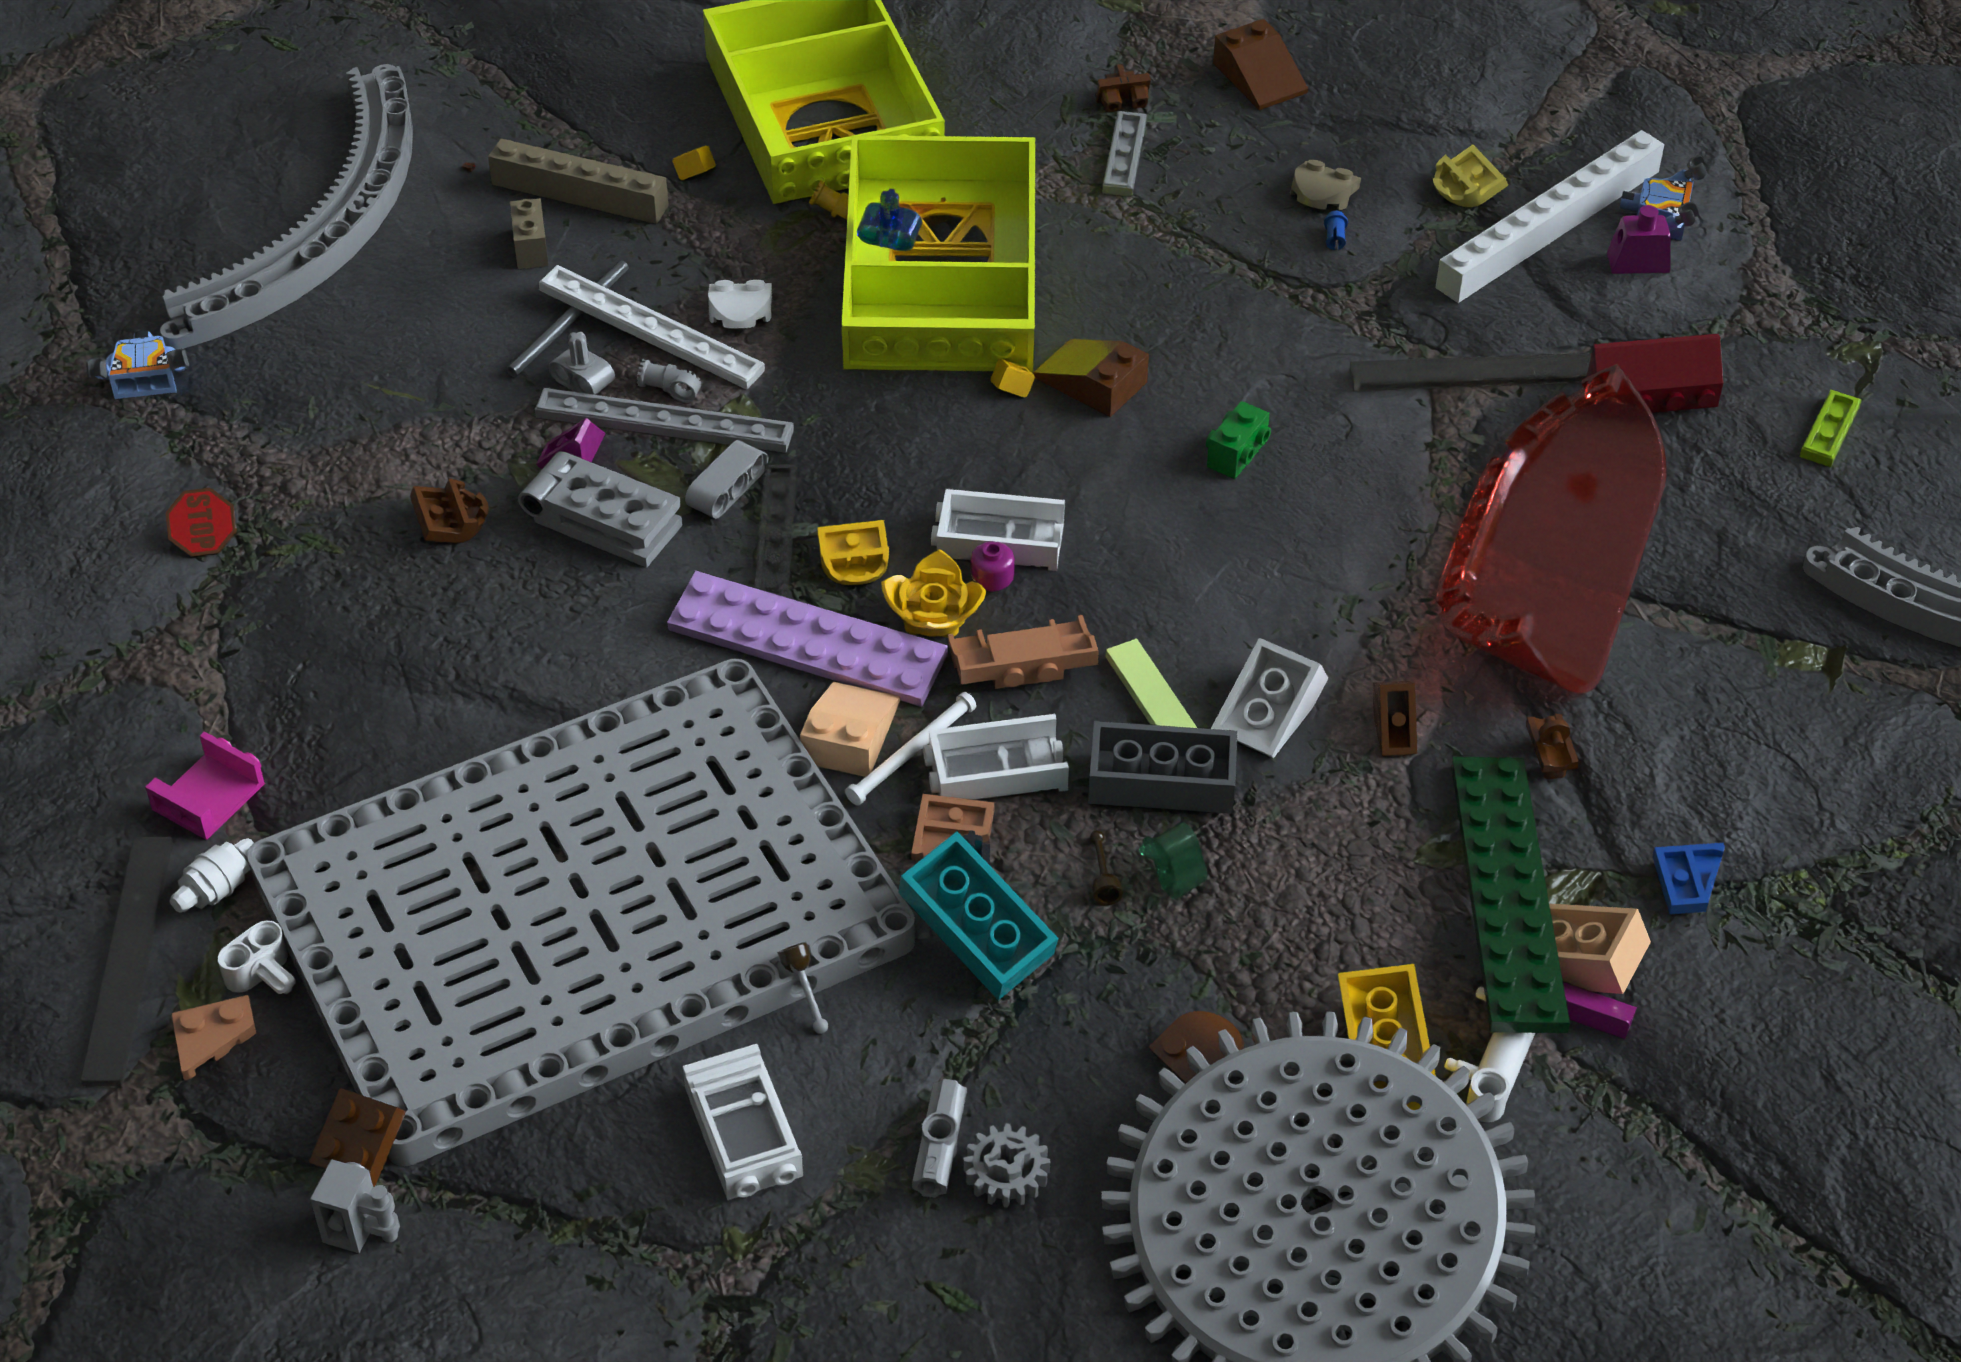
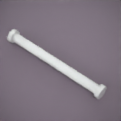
M967 692L959 694L952 706L857 785L851 784L845 789L847 798L853 804L861 805L866 800L865 796L919 752L923 745L929 743V730L947 728L965 712L971 713L976 708L974 698Z

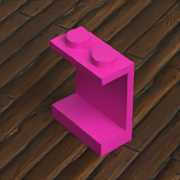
M204 731L200 735V740L205 755L172 786L154 778L145 788L153 811L208 840L265 783L261 771V763L253 754L249 752L243 753L232 747L227 740L220 737L216 738Z

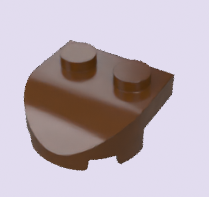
M448 478L445 488L413 486L410 493V499L425 541L454 543L468 541L480 531L489 511L488 502L482 493L478 492L475 496L465 489L464 482Z
M1193 1011L1177 1018L1149 1046V1049L1186 1084L1197 1075L1188 1064L1187 1049L1194 1046L1203 1054L1206 1061L1212 1065L1225 1057L1219 1049V1031L1226 1029L1234 1038L1238 1050L1244 1049L1245 1043L1238 1029L1227 1019L1211 1012Z

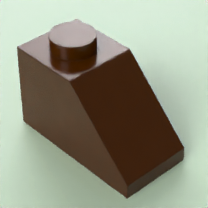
M1409 681L1372 682L1374 722L1381 755L1417 754L1415 683Z

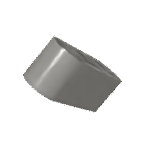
M735 440L692 482L685 496L686 505L715 519L719 518L764 473L768 463V455L740 440Z

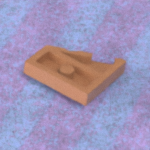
M923 794L911 852L912 861L923 859L956 831L962 836L967 835L968 831L973 830L975 835L982 836L983 842L989 841L994 816V802Z

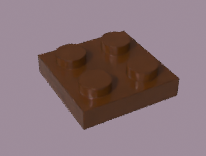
M340 1088L309 1163L327 1169L332 1159L343 1163H358L369 1170L372 1184L375 1187L406 1111Z

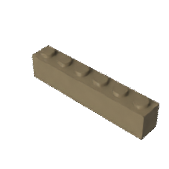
M500 139L488 156L492 185L654 224L658 223L669 206L666 177L505 139Z

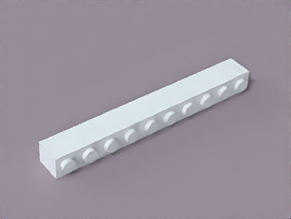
M1642 130L1441 258L1435 288L1457 303L1461 302L1620 198L1623 191H1631L1643 183L1644 179L1651 178L1657 174L1660 168L1664 143Z

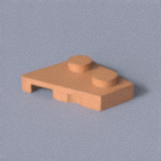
M248 995L172 1013L181 1072L184 1080L194 1077L196 1075L195 1069L210 1058H213L215 1061L219 1060L229 1053L233 1046L242 1044L256 1034Z

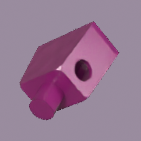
M1645 205L1640 208L1639 216H1624L1621 218L1607 251L1612 274L1670 273V231L1666 217L1658 215L1659 211L1656 207Z

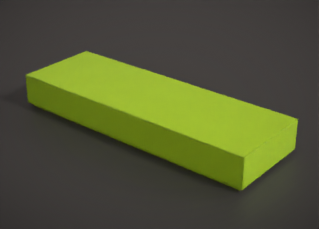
M1830 390L1801 449L1799 457L1831 467L1859 410L1861 399Z

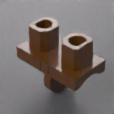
M1116 64L1114 73L1105 74V79H1098L1097 92H1095L1096 102H1102L1106 112H1114L1121 109L1122 99H1130L1131 105L1135 109L1145 108L1148 103V91L1151 82L1149 73L1135 75L1134 71L1125 72L1122 64Z
M1555 714L1544 719L1527 717L1526 727L1544 778H1563L1567 770L1577 769L1579 761L1569 736V725L1564 721L1562 714Z

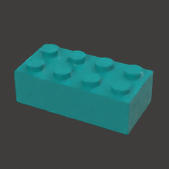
M958 831L901 875L898 891L901 897L998 1001L1054 955L1059 938Z

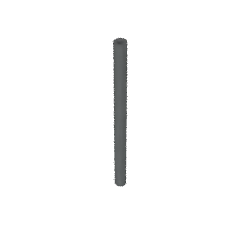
M620 260L597 284L609 289L628 271L627 263ZM571 306L507 367L508 374L512 377L520 374L583 311Z

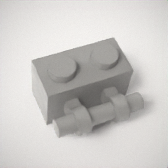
M332 1159L310 1198L322 1242L360 1253L370 1233L381 1236L385 1242L395 1241L398 1237L400 1224L397 1214L393 1212L395 1204L391 1193L387 1192L386 1187L383 1185L373 1187L370 1172L362 1165L355 1162L343 1163Z

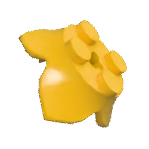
M941 549L923 558L916 565L913 576L910 579L902 575H895L881 582L886 602L901 617L906 632L912 635L921 634L929 637L943 636L948 638V634L956 636L959 632V627L978 609L986 596V590L979 583L971 581L965 584L963 582L961 569L956 561Z

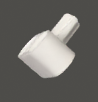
M261 921L253 925L223 947L218 954V964L224 984L232 992L248 991L263 980L276 993L288 994L296 983L295 978L282 967L287 961L288 951L282 928L274 921Z

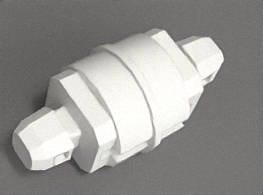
M249 838L242 839L235 845L226 841L221 846L214 845L205 853L198 854L194 861L183 870V876L178 880L180 888L170 899V904L179 913L187 911L194 905L202 909L207 904L215 905L224 897L232 895L234 889L244 882L245 874L250 870L247 853L252 844H254Z

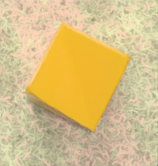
M706 145L681 154L672 160L680 180L716 167L710 148Z
M998 359L991 376V382L998 389L1021 397L1028 396L1035 379L1034 374L1027 367L1004 359Z

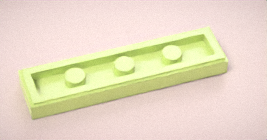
M1138 639L1106 649L1107 660L1150 725L1197 728Z

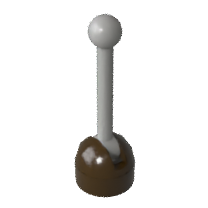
M798 943L780 950L777 953L781 964L789 972L798 974L815 1020L813 1023L814 1031L819 1034L825 1033L828 1029V1023L821 1017L805 974V969L809 966L811 960L807 943Z

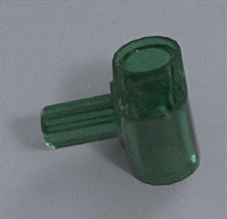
M1180 822L1154 839L1149 836L1142 839L1143 844L1139 847L1141 855L1154 861L1159 882L1171 898L1177 900L1207 881L1208 874L1199 841L1194 831L1186 823Z

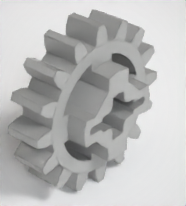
M1005 1124L1003 1132H998L994 1126H990L989 1136L986 1137L981 1133H977L976 1145H967V1157H964L967 1185H974V1195L977 1197L987 1193L988 1204L992 1205L999 1198L1002 1199L1004 1207L1009 1206L1010 1199H1016L1020 1205H1023L1026 1194L1036 1198L1038 1196V1187H1046L1047 1174L1050 1173V1159L1047 1158L1048 1148L1046 1145L1039 1146V1136L1037 1134L1029 1138L1026 1137V1127L1022 1126L1016 1133L1011 1131L1010 1124Z

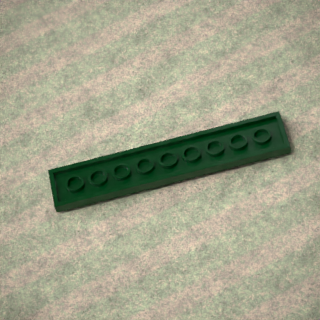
M1452 757L1451 771L1490 1032L1568 1033L1570 1021L1524 758Z

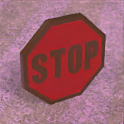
M212 488L183 491L165 513L168 539L191 557L219 554L237 532L234 505Z

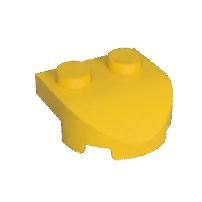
M884 520L817 527L822 568L827 577L832 581L843 585H861L876 581L885 573L888 566L889 546L887 545Z

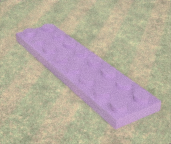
M699 571L694 572L667 621L670 631L844 684L900 696V701L920 707L923 706L948 655L947 645Z

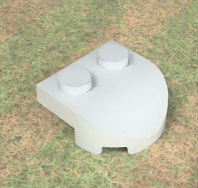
M730 280L716 281L715 284H710L708 291L710 322L714 323L717 322L716 320H722L723 327L750 328L756 325V320L763 319L765 322L770 321L772 283H765L763 280H749L746 284H734Z

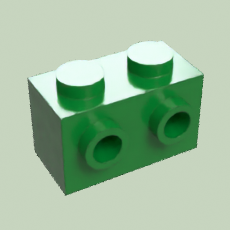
M1240 401L1233 411H1228L1217 430L1213 429L1207 437V467L1236 479L1268 441L1271 433V428L1268 427L1270 413L1243 401Z

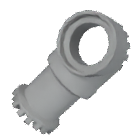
M643 359L638 368L641 373L638 372L637 374L640 375L637 377L638 386L646 387L648 385L663 388L664 392L670 393L674 399L682 403L692 402L701 387L700 378H696L695 373L692 375L691 371L687 373V370H679L676 368V365L668 364V366H663ZM678 383L688 385L691 390L686 391V389H682Z

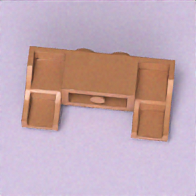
M1079 615L1075 622L1055 624V620L1051 619L1047 627L987 635V644L982 629L977 630V636L954 639L953 634H948L950 654L954 668H957L961 684L993 680L995 689L1016 687L1018 685L1063 679L1065 669L1098 665V647L1094 635H1091L1087 629L1083 615Z

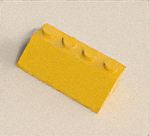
M1414 964L1338 973L1348 1039L1356 1040L1358 1026L1363 1017L1372 1018L1373 1037L1369 1044L1388 1049L1392 1036L1397 1030L1403 1028L1407 1030V1046L1402 1056L1418 1063L1424 1052L1430 1048ZM1377 1081L1373 1084L1378 1089L1387 1087V1084L1383 1081ZM1410 1102L1407 1104V1107L1411 1110H1417L1421 1108V1105L1417 1102Z

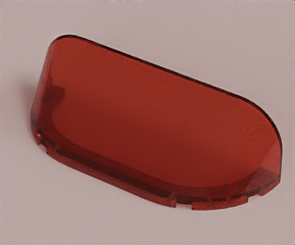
M1618 364L1582 380L1584 388L1569 397L1561 392L1546 402L1521 423L1505 440L1509 448L1500 459L1498 457L1490 459L1475 487L1442 572L1436 596L1437 603L1442 607V612L1438 615L1443 625L1454 637L1576 694L1591 691L1601 680L1666 483V455L1658 425L1649 407Z

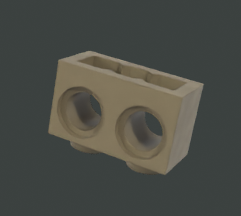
M541 198L510 201L518 269L549 266Z

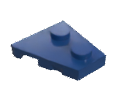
M1724 843L1654 848L1652 858L1669 914L1706 912L1725 849Z

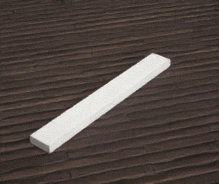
M556 265L539 282L540 291L746 390L765 371V363L559 265Z

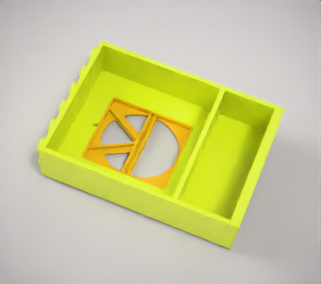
M749 0L703 9L706 58L773 204L812 196L820 180L824 181L826 186L835 191L849 188L852 135L855 134L848 130L876 125L877 131L858 135L945 136V120L881 0ZM818 101H843L854 104L868 113L786 130L788 120L798 109ZM833 133L841 137L838 139L831 140ZM819 137L818 143L795 147L792 144L794 141Z
M852 135L842 309L844 369L994 371L998 359H1004L1027 367L1033 372L1035 329V137ZM934 215H950L962 218V220L946 240L940 242L923 218ZM911 225L923 241L897 240L901 233ZM974 226L984 234L987 242L961 241ZM895 255L981 256L989 258L987 262L896 261Z

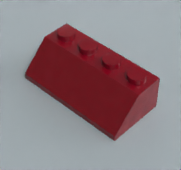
M1719 334L1593 344L1584 387V394L1593 418L1718 407L1724 384Z

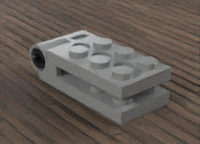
M557 452L518 496L519 505L528 515L534 517L535 523L646 568L682 527V517L675 514L681 507L680 497L566 452Z

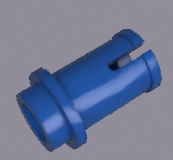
M1331 211L1324 219V226L1327 229L1326 245L1328 248L1335 250V241L1338 240L1339 250L1346 245L1345 229L1348 226V219L1341 211Z

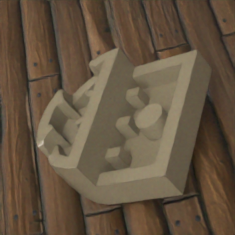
M1308 160L1295 169L1290 195L1297 194V201L1310 207L1326 209L1327 204H1330L1342 210L1347 208L1349 197L1359 189L1361 177L1354 176L1353 172L1348 169L1337 168L1335 170L1325 167V163L1321 161Z

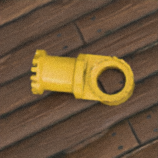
M820 180L809 204H816L831 212V216L836 217V215H839L847 220L849 194L845 192L840 194Z

